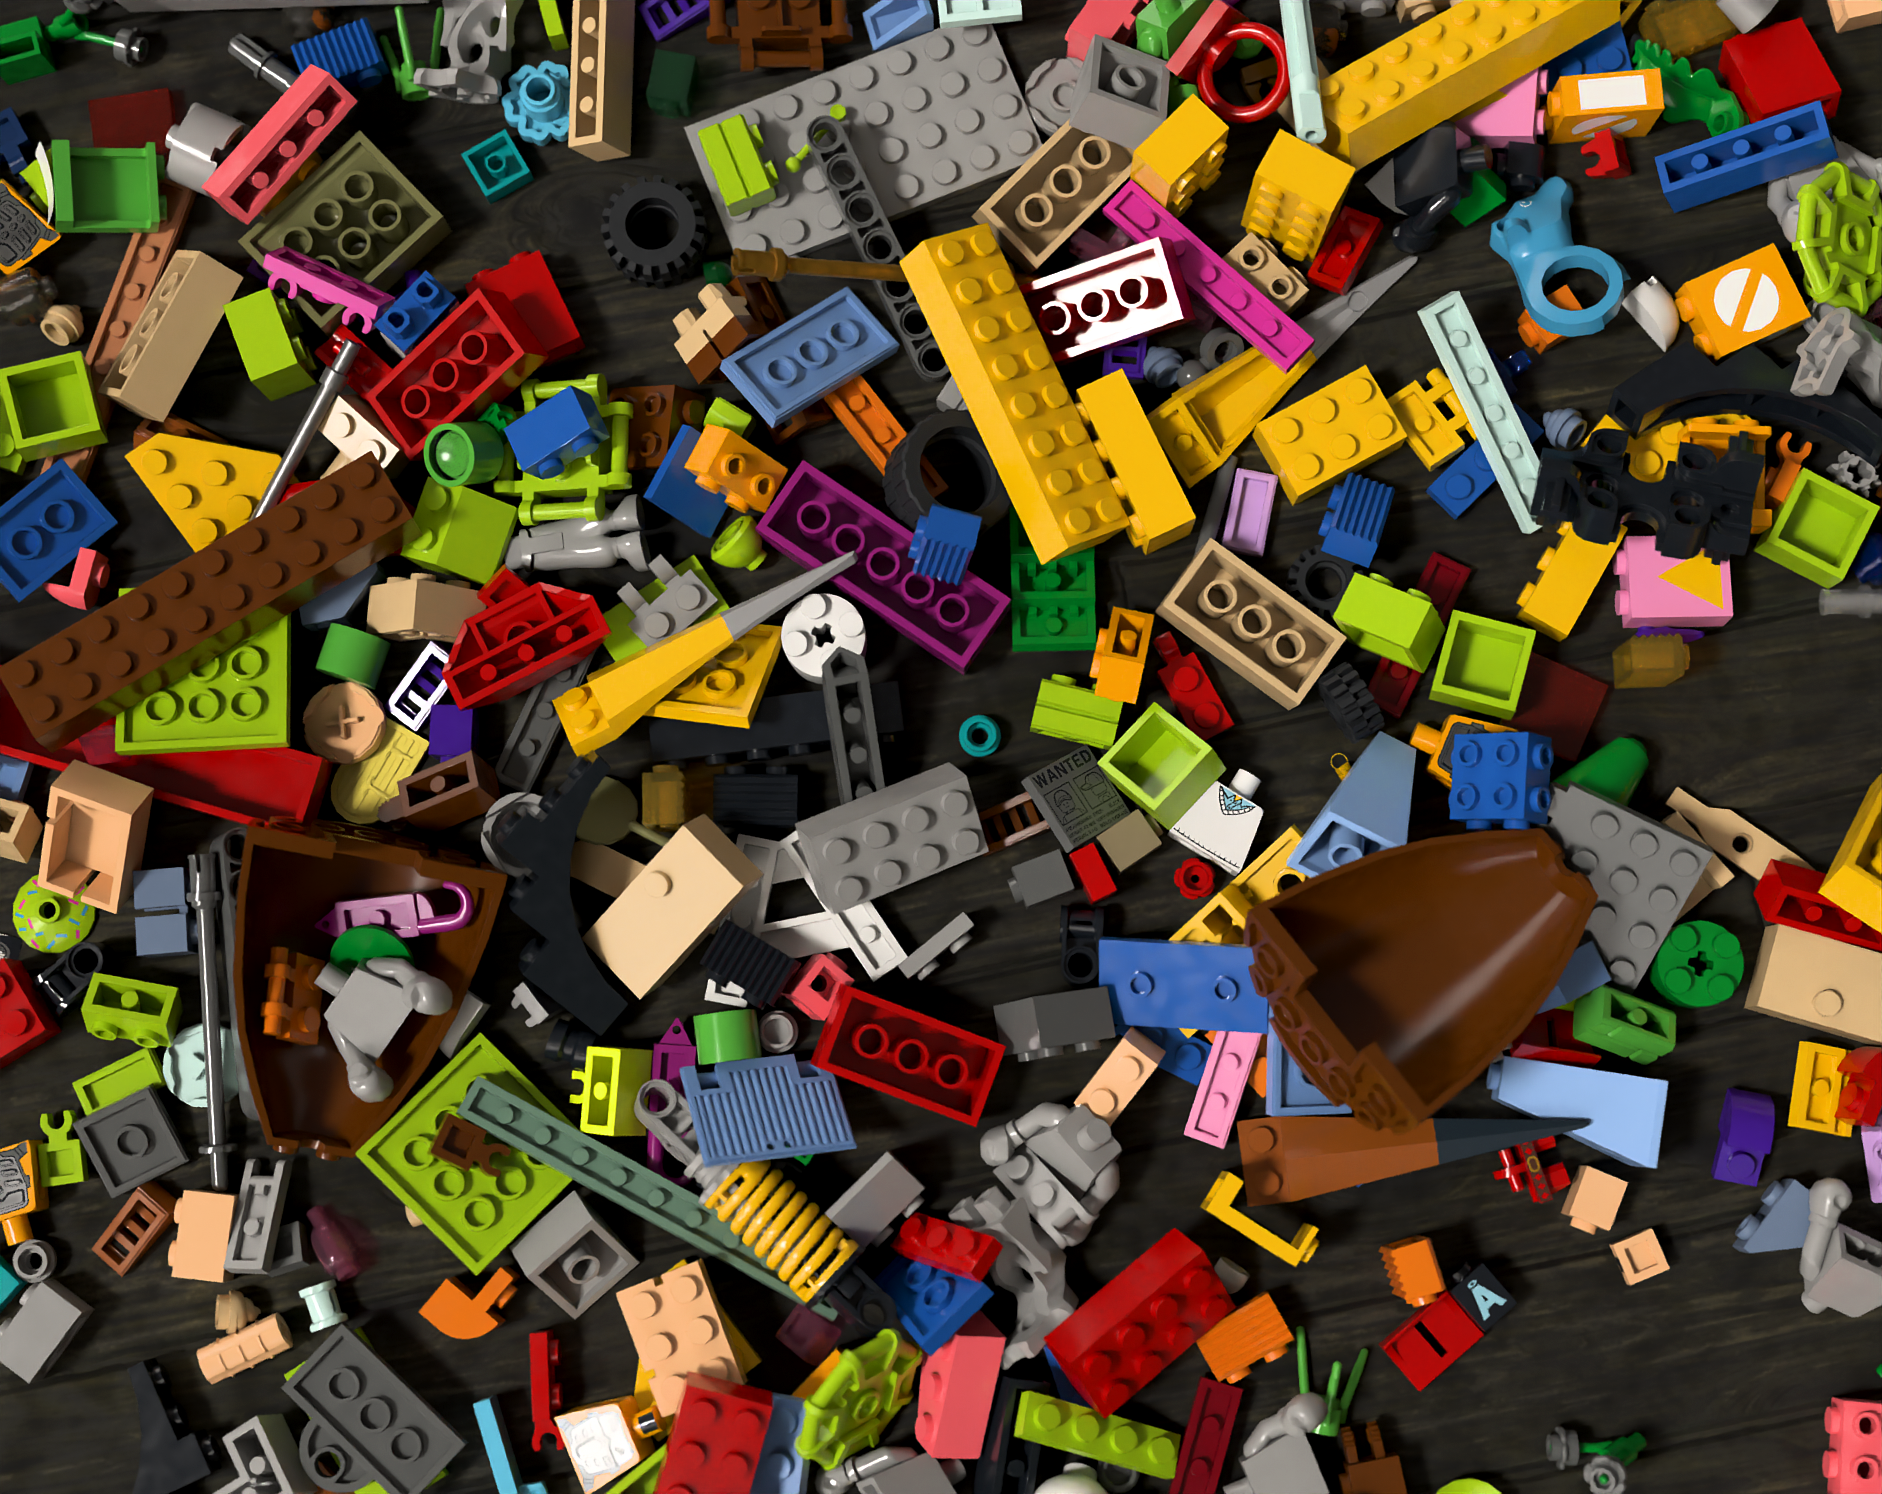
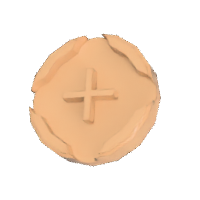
M353 682L337 685L331 684L323 687L311 698L304 711L303 724H305L304 737L306 744L317 756L335 765H352L366 760L378 749L385 736L387 717L383 704L372 691Z

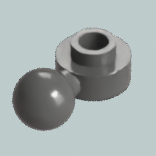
M1225 327L1215 328L1208 332L1200 345L1201 358L1199 360H1187L1182 363L1183 367L1181 369L1178 368L1176 379L1179 386L1182 388L1212 369L1243 353L1244 343L1242 339ZM1222 343L1221 348L1215 352L1217 346Z

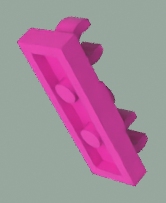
M287 246L271 251L265 256L263 268L274 272L268 280V287L271 290L279 288L284 278L290 284V291L288 293V298L290 299L300 296L305 289L312 292V296L320 302L326 304L340 303L348 307L342 315L343 324L348 325L354 322L357 313L362 315L365 321L362 333L368 334L376 328L374 324L378 321V317L382 316L394 304L396 297Z

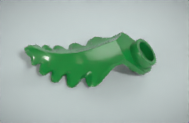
M1640 39L1636 41L1632 63L1638 64L1633 70L1660 68L1664 106H1666L1662 118L1666 122L1678 123L1689 120H1701L1706 123L1712 137L1749 125V117L1745 111H1742L1734 92L1721 88L1711 70L1701 68L1693 73L1691 65L1686 58L1681 57L1674 64L1670 50L1664 49L1661 54L1659 44L1654 43L1651 45L1649 39L1646 41Z

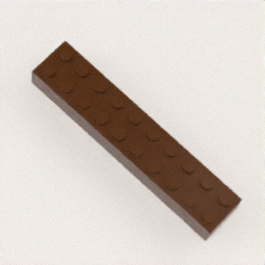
M371 450L0 667V678L34 739L53 753L423 534Z

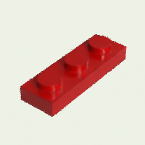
M918 1212L912 1213L890 1245L900 1256L979 1283L1004 1248L993 1236Z

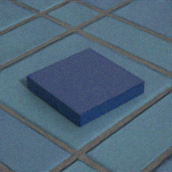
M683 424L643 497L700 535L711 538L728 506L724 502L727 496L720 491L714 494L703 489L695 483L697 476L684 468L701 433L693 427Z

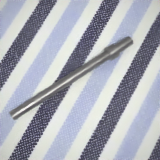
M346 339L332 366H326L319 379L322 385L249 521L277 506L336 393H342L348 382L349 377L346 374L361 348L359 344Z

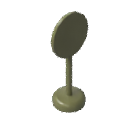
M606 776L592 794L576 832V837L581 841L594 845L612 844L624 839L630 831L662 847L670 840V838L636 822L638 808L637 800L633 793L619 780Z

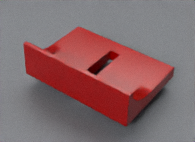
M1556 1008L1534 1015L1526 1028L1512 1041L1513 1048H1510L1511 1057L1592 1069L1601 1059V1055L1594 1053L1592 1045L1574 1038V1012ZM1547 1021H1551L1553 1047L1549 1046Z
M1446 1289L1436 1293L1437 1301L1421 1306L1378 1344L1419 1392L1484 1335ZM1420 1321L1447 1351L1441 1357L1414 1327Z

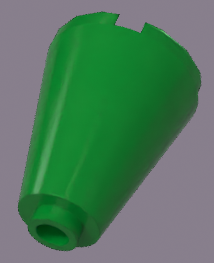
M1618 737L1551 782L1567 787L1570 780L1628 807L1649 766L1647 750L1636 739Z

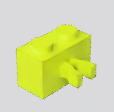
M587 1046L585 1072L572 1070V1079H581L584 1083L583 1093L581 1095L570 1094L569 1102L582 1104L580 1132L609 1136L646 1135V1126L637 1119L634 1112V1104L640 1088L650 1081L653 1050ZM649 1096L644 1098V1104L647 1108Z

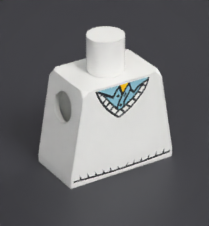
M1243 769L1238 770L1228 788L1215 781L1170 829L1167 836L1233 876H1236L1243 867L1264 813L1261 807L1250 801L1261 781Z

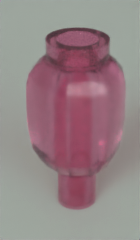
M322 1205L309 1210L306 1214L314 1227L311 1233V1244L323 1270L328 1275H336L339 1282L346 1281L362 1270L359 1264L361 1252L349 1229L341 1221L329 1219Z

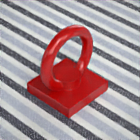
M1214 0L1165 67L1176 76L1198 86L1200 95L1207 107L1220 118L1235 123H1251L1261 120L1275 112L1290 92L1285 41L1271 27L1257 22H1248L1250 19L1236 8L1222 0ZM1254 39L1262 42L1272 51L1277 62V78L1273 89L1262 101L1250 106H1236L1225 101L1217 92L1213 81V72L1218 71L1227 63L1237 47V40Z

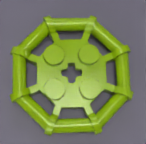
M1841 161L1827 164L1821 175L1810 184L1800 187L1796 196L1800 203L1796 241L1791 244L1792 251L1798 252L1812 286L1810 295L1815 302H1825L1835 308L1844 306L1862 318L1866 315L1868 308L1882 296V201L1879 196L1880 187L1874 179L1866 180L1850 171L1848 166ZM1831 187L1833 192L1832 200L1825 194ZM1817 216L1816 234L1814 238L1815 220ZM1840 282L1846 285L1847 294L1838 290Z
M889 1328L880 1331L876 1339L852 1352L845 1350L839 1355L840 1362L815 1394L808 1395L803 1403L806 1412L801 1434L795 1440L797 1454L803 1459L817 1461L824 1470H835L849 1456L867 1446L875 1447L880 1442L879 1435L903 1405L910 1404L914 1396L911 1387L916 1367L922 1362L923 1358L919 1344L906 1341L896 1329Z

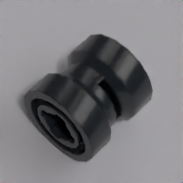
M559 1018L549 1037L544 1057L556 1062L561 1060L568 1061L572 1068L585 1072L587 1046H597L600 1035L588 1028L583 1031L576 1029L572 1022Z

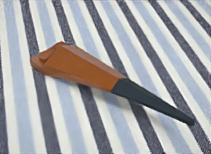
M1274 1116L1237 1121L1247 1204L1248 1207L1293 1202L1586 1128L1590 1123L1584 1120L1428 1118L1406 1133L1394 1134L1391 1128L1384 1127L1379 1131L1370 1129L1358 1123L1355 1117Z

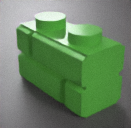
M1601 985L1591 991V994H1586L1576 1000L1574 1005L1573 1036L1577 1040L1625 1058L1628 1056L1633 1061L1647 1065L1658 1059V1056L1662 1057L1673 1051L1676 1037V1014L1666 1008L1606 985Z

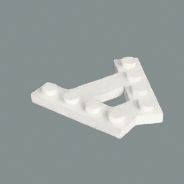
M797 830L780 842L738 834L736 846L764 875L720 921L719 929L725 919H728L793 959L851 948L873 982L892 971L908 957L870 900L835 915L820 901L826 912L764 924L772 884L804 878L817 898L818 896ZM708 980L704 1000L743 1008L748 1007V1002L741 998L744 989L731 981L727 988H724L716 982Z

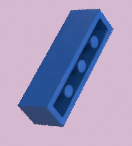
M1819 100L1654 158L1663 194L1673 212L1676 213L1839 158L1829 120Z

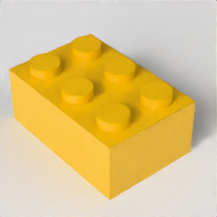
M1192 94L1133 152L1129 181L1132 179L1176 219L1179 218L1191 205L1192 200L1190 197L1200 187L1204 191L1207 190L1219 178L1221 172L1218 169L1224 162L1222 156L1228 147L1226 139L1229 127L1197 96Z
M1366 365L1261 421L1256 425L1252 435L1273 473L1278 476L1277 480L1292 506L1346 478L1348 473H1355L1401 448L1407 438V434Z

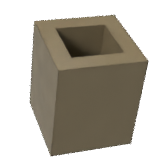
M1137 809L1098 835L1095 842L1116 873L1120 875L1162 845L1158 837L1163 834V831L1150 814L1143 816L1140 810Z

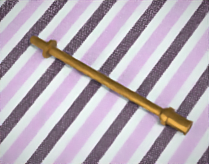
M771 247L769 251L735 248L733 254L738 256L732 255L731 271L734 276L767 277L772 282H780L787 274L908 282L901 265L788 257L782 248ZM1007 262L1018 287L1043 278L1037 274L1015 273L1012 263Z

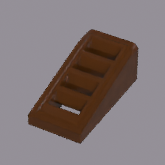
M1028 792L978 814L989 852L983 854L984 857L1052 830L1046 820L1042 821L1037 807ZM1022 806L1025 807L1032 824L1028 828H1026L1018 809ZM1003 814H1009L1016 831L1015 834L1010 835L1002 816ZM990 819H993L1001 838L997 842H994L986 823Z

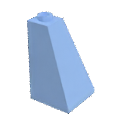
M1379 731L1356 760L1290 854L1286 866L1312 878L1376 851L1405 845L1407 842L1416 749Z
M1504 1056V1059L1496 1061V1064H1490L1486 1085L1487 1089H1492L1491 1099L1534 1120H1584L1590 1123L1586 1128L1563 1134L1627 1165L1657 1168L1668 1081Z

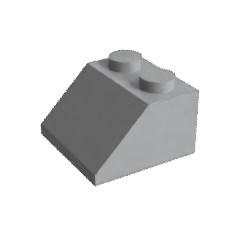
M1095 34L1091 40L1072 95L1069 126L1112 141L1123 147L1136 150L1167 119L1170 70L1165 67L1167 61Z
M887 1151L825 1214L859 1246L866 1247L871 1243L877 1248L894 1231L889 1223L900 1212L907 1218L925 1201L919 1194L925 1189V1186L891 1151Z
M575 1190L509 1247L526 1277L574 1319L579 1317L640 1263L602 1216Z

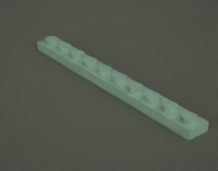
M477 1076L459 1107L456 1116L486 1130L487 1133L802 1306L806 1304L790 1289L789 1282L791 1280L784 1282L779 1278L778 1272L780 1268L770 1270L767 1267L766 1260L768 1256L762 1259L758 1258L754 1252L756 1245L747 1247L743 1243L742 1237L744 1233L737 1236L731 1232L730 1226L733 1220L725 1223L721 1222L718 1219V1211L716 1209H708L698 1203L700 1197L482 1077ZM825 1300L810 1309L832 1322L838 1314Z

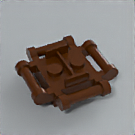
M709 0L710 25L706 28L707 42L711 44H737L741 72H753L754 68L809 67L810 71H823L822 44H841L853 40V27L851 24H848L847 0H831L832 25L821 26L819 0H735L736 26L726 24L725 0ZM753 50H806V51H753Z

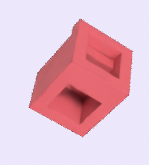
M828 952L826 955L813 954L790 983L783 996L811 1019L825 1021L829 1015L840 983L851 986L855 980L845 973L848 966L832 953ZM818 975L822 979V987L818 991H814L811 983Z

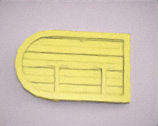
M387 718L385 736L378 749L366 760L352 765H340L331 784V800L336 811L346 820L360 825L374 824L380 821L377 817L378 807L382 805L381 803L388 802L391 798L400 795L397 781L415 773L429 749V741L406 729L404 725H399Z

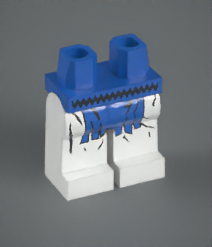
M425 270L381 316L374 326L380 331L390 350L403 360L460 304L452 293Z

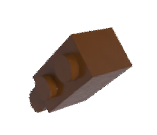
M472 750L397 781L400 795L391 798L388 802L381 803L382 805L378 807L377 817L384 825L391 826L395 833L408 835L409 832L414 833L421 830L430 836L489 811L492 805L501 799L496 771Z
M1376 1421L1367 1422L1366 1435L1371 1446L1372 1455L1359 1458L1356 1451L1355 1436L1350 1426L1340 1428L1346 1458L1345 1461H1342L1345 1473L1338 1474L1341 1494H1407L1399 1455L1393 1450L1384 1452L1380 1430Z

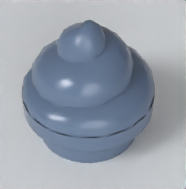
M1151 346L1146 353L1143 374L1147 381L1155 384L1156 387L1168 388L1177 383L1176 374L1178 368L1181 369L1183 367V358L1175 349Z
M1574 408L1557 409L1552 413L1546 412L1543 415L1546 436L1549 442L1556 448L1572 449L1579 443L1586 431L1587 422L1581 418V413Z

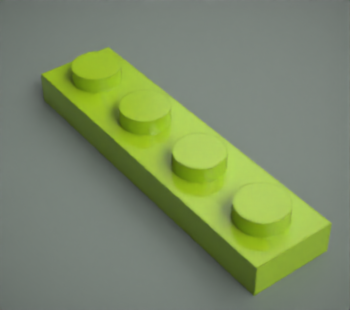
M1032 1391L1021 1393L1014 1436L1162 1479L1175 1478L1181 1437L1180 1434L1114 1415L1104 1419L1094 1409Z

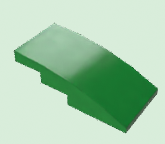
M1013 505L1009 509L1013 652L1095 650L1096 597L1094 546L1041 565Z

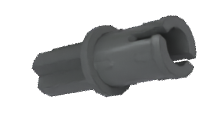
M239 33L229 42L228 51L232 56L254 71L256 79L266 80L282 93H285L300 76L278 60L276 52L266 51L245 34Z

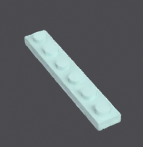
M1451 291L1417 312L1522 533L1531 534L1542 527L1535 524L1536 516L1530 515L1539 460L1460 292Z

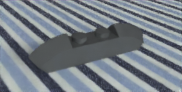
M838 646L822 664V683L841 805L883 789L885 784L865 659L859 654Z

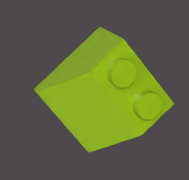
M428 477L413 517L423 535L403 546L400 555L422 568L485 585L501 567L519 516L518 508L465 486H443L432 477Z

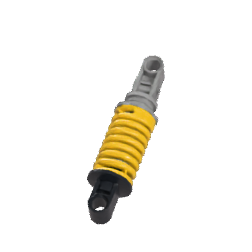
M650 1080L640 1088L634 1104V1112L637 1119L659 1139L669 1153L687 1166L684 1174L689 1179L695 1178L699 1184H702L701 1186L704 1188V1191L698 1203L702 1207L716 1209L718 1211V1219L723 1223L733 1220L730 1226L731 1232L737 1236L744 1233L742 1237L743 1243L747 1247L756 1245L754 1252L758 1258L762 1259L768 1256L766 1264L770 1270L780 1268L778 1272L779 1278L784 1282L791 1280L789 1282L790 1289L806 1303L804 1306L808 1310L825 1300L860 1335L869 1338L877 1337L880 1331L888 1329L893 1324L897 1314L895 1302L857 1266L866 1250L865 1247L859 1246L854 1240L842 1239L844 1232L838 1226H834L826 1232L831 1224V1219L826 1214H822L813 1220L819 1212V1206L815 1203H809L802 1209L801 1207L807 1201V1195L803 1191L796 1192L792 1197H789L795 1189V1183L792 1180H785L778 1186L777 1184L783 1178V1172L779 1168H775L766 1174L771 1166V1160L705 1168L688 1102L664 1080ZM653 1094L659 1095L665 1100L667 1108L661 1112H652L645 1106L644 1098ZM691 1128V1130L683 1138H681L688 1131V1129ZM874 1304L883 1311V1324L873 1325L865 1319V1305Z

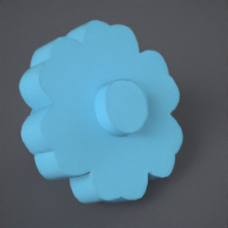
M544 61L537 70L530 65L522 66L518 73L509 78L511 92H508L502 98L505 118L510 126L518 128L524 141L544 146L548 144L552 137L561 142L569 138L571 76L566 66L556 65L551 61Z

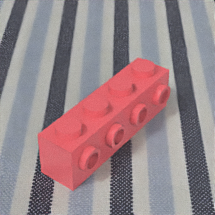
M310 64L201 188L230 215L249 225L358 101L329 72Z
M1832 1397L1831 1407L1826 1408L1824 1417L1825 1430L1827 1433H1830L1829 1451L1824 1452L1822 1461L1823 1474L1828 1478L1827 1494H1882V1401Z

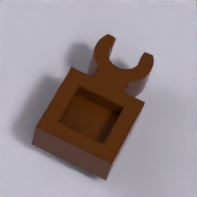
M447 1113L438 1128L427 1154L465 1172L470 1170L474 1161L478 1164L480 1171L484 1175L499 1177L501 1171L490 1165L489 1157L494 1152L506 1157L510 1155L511 1151L503 1144L486 1145L482 1143L487 1133L486 1130Z

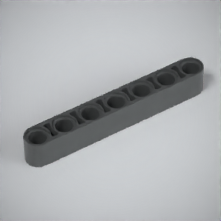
M823 115L816 117L807 127L808 150L862 261L866 263L900 265L899 262L905 255L842 125L832 116ZM823 129L830 130L836 135L837 140L829 147H821L813 139L818 131ZM838 167H848L854 172L855 177L849 184H838L832 178L833 171ZM856 204H866L872 209L873 215L868 221L857 222L850 215L851 208ZM874 241H884L890 246L891 253L885 259H875L868 252L869 245ZM872 280L917 374L927 382L935 383L942 381L950 372L946 361L944 368L937 372L927 370L922 363L923 356L929 352H938L942 355L928 323L927 329L921 334H911L904 326L905 319L911 315H920L925 319L910 285L907 294L901 297H894L886 289L888 281Z
M237 827L215 838L210 845L209 854L216 853L217 891H221L222 900H217L216 912L240 1105L243 1113L248 1118L260 1121L250 1091L238 1036L233 984L237 897L233 893L232 886L234 881L239 882L247 828ZM228 840H233L240 846L241 856L239 859L234 858L228 852Z

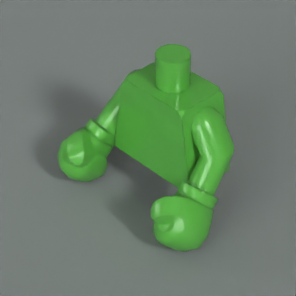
M1152 0L1137 15L1135 20L1137 32L1136 50L1168 62L1214 0ZM1254 39L1237 40V47L1232 55L1237 59L1245 61L1255 58L1264 44ZM1171 71L1167 118L1192 94L1200 98V92L1196 85L1182 84L1179 82L1180 77Z

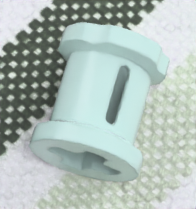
M335 1279L299 1291L300 1297L305 1298L313 1322L309 1326L311 1333L349 1320L347 1313H342L334 1290L337 1285Z

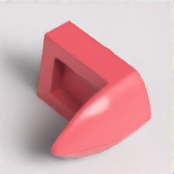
M80 547L69 587L43 583V588L50 595L71 607L89 610L97 602L100 588H104L108 582L110 567L107 563L109 558L96 550Z

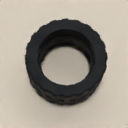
M946 409L944 412H935L924 421H920L895 446L890 458L886 461L884 467L885 476L882 480L887 507L890 508L894 520L914 534L919 516L928 517L932 503L943 506L932 497L923 482L920 471L922 452L926 448L933 446L954 449L972 462L981 478L983 488L981 505L973 512H966L982 517L977 536L979 538L1009 513L1008 510L1013 506V503L969 410Z

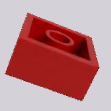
M1094 843L1069 854L1068 860L1091 906L1116 893L1117 888Z

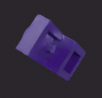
M1727 1088L1718 1124L1721 1134L1711 1169L1714 1179L1757 1186L1765 1153L1770 1154L1773 1141L1775 1112L1770 1095Z

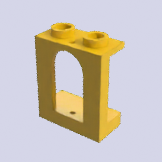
M1222 1170L1200 1207L1285 1262L1295 1267L1301 1260L1306 1263L1319 1244V1240L1314 1238L1319 1229L1303 1223L1289 1245L1229 1206L1244 1181L1232 1173Z

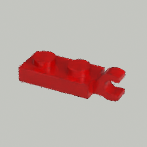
M1170 631L1155 638L1153 644L1166 667L1157 671L1156 675L1185 727L1204 742L1232 727L1234 723L1195 653L1192 652L1182 657Z
M553 1329L536 1330L530 1333L533 1422L535 1421L532 1446L535 1451H541L543 1449V1435L545 1433H552L557 1439V1450H563L565 1443L554 1419L556 1417V1410L562 1409L563 1405L562 1384L555 1383V1366L561 1364V1343L559 1339L553 1338Z

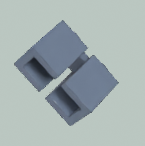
M175 867L133 871L134 907L136 910L144 909V912L179 909V914L135 918L137 956L153 958L199 954L197 917L191 902H187L186 893H191L189 868Z

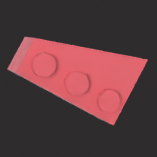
M1087 0L1086 5L1072 22L1066 33L1065 40L1068 41L1067 57L1078 58L1084 62L1091 40L1095 34L1130 47L1137 36L1135 23L1137 15L1152 0Z
M980 1310L973 1314L952 1335L950 1340L942 1345L932 1356L922 1349L923 1358L921 1362L918 1417L915 1423V1434L918 1442L932 1458H980L1006 1337Z

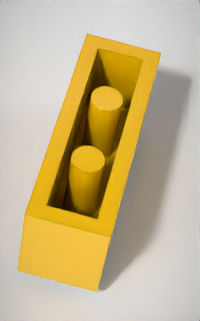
M1562 521L1560 528L1556 530L1557 533L1562 535L1555 549L1548 546L1536 568L1542 571L1536 583L1533 584L1528 581L1516 601L1518 605L1522 606L1516 618L1561 642L1570 633L1628 527L1621 524L1616 543L1609 542L1607 546L1581 539L1573 531L1572 523Z

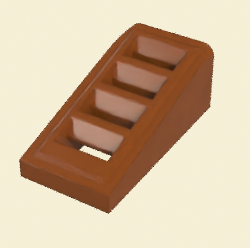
M150 1181L138 1186L93 1246L92 1250L121 1277L127 1275L172 1223L177 1200L156 1181ZM138 1213L140 1216H142L150 1224V1226L147 1227L135 1216V1214ZM125 1226L139 1238L138 1242L123 1230ZM114 1238L130 1252L127 1256L111 1243Z

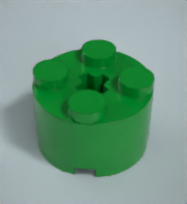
M1691 921L1670 928L1646 971L1651 984L1654 985L1665 1001L1681 1008H1699L1718 1004L1733 995L1743 976L1744 959L1736 936L1715 923ZM1696 958V961L1701 963V970L1695 972L1694 967L1688 966V960Z

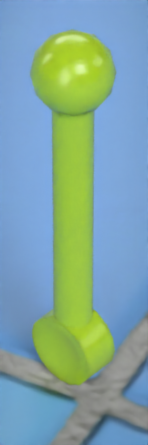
M836 104L831 107L830 116L837 119L840 123L846 118V109L844 106ZM823 129L815 134L813 139L816 144L829 130ZM807 143L795 157H789L786 160L785 167L789 172L796 173L800 170L802 160L809 154Z

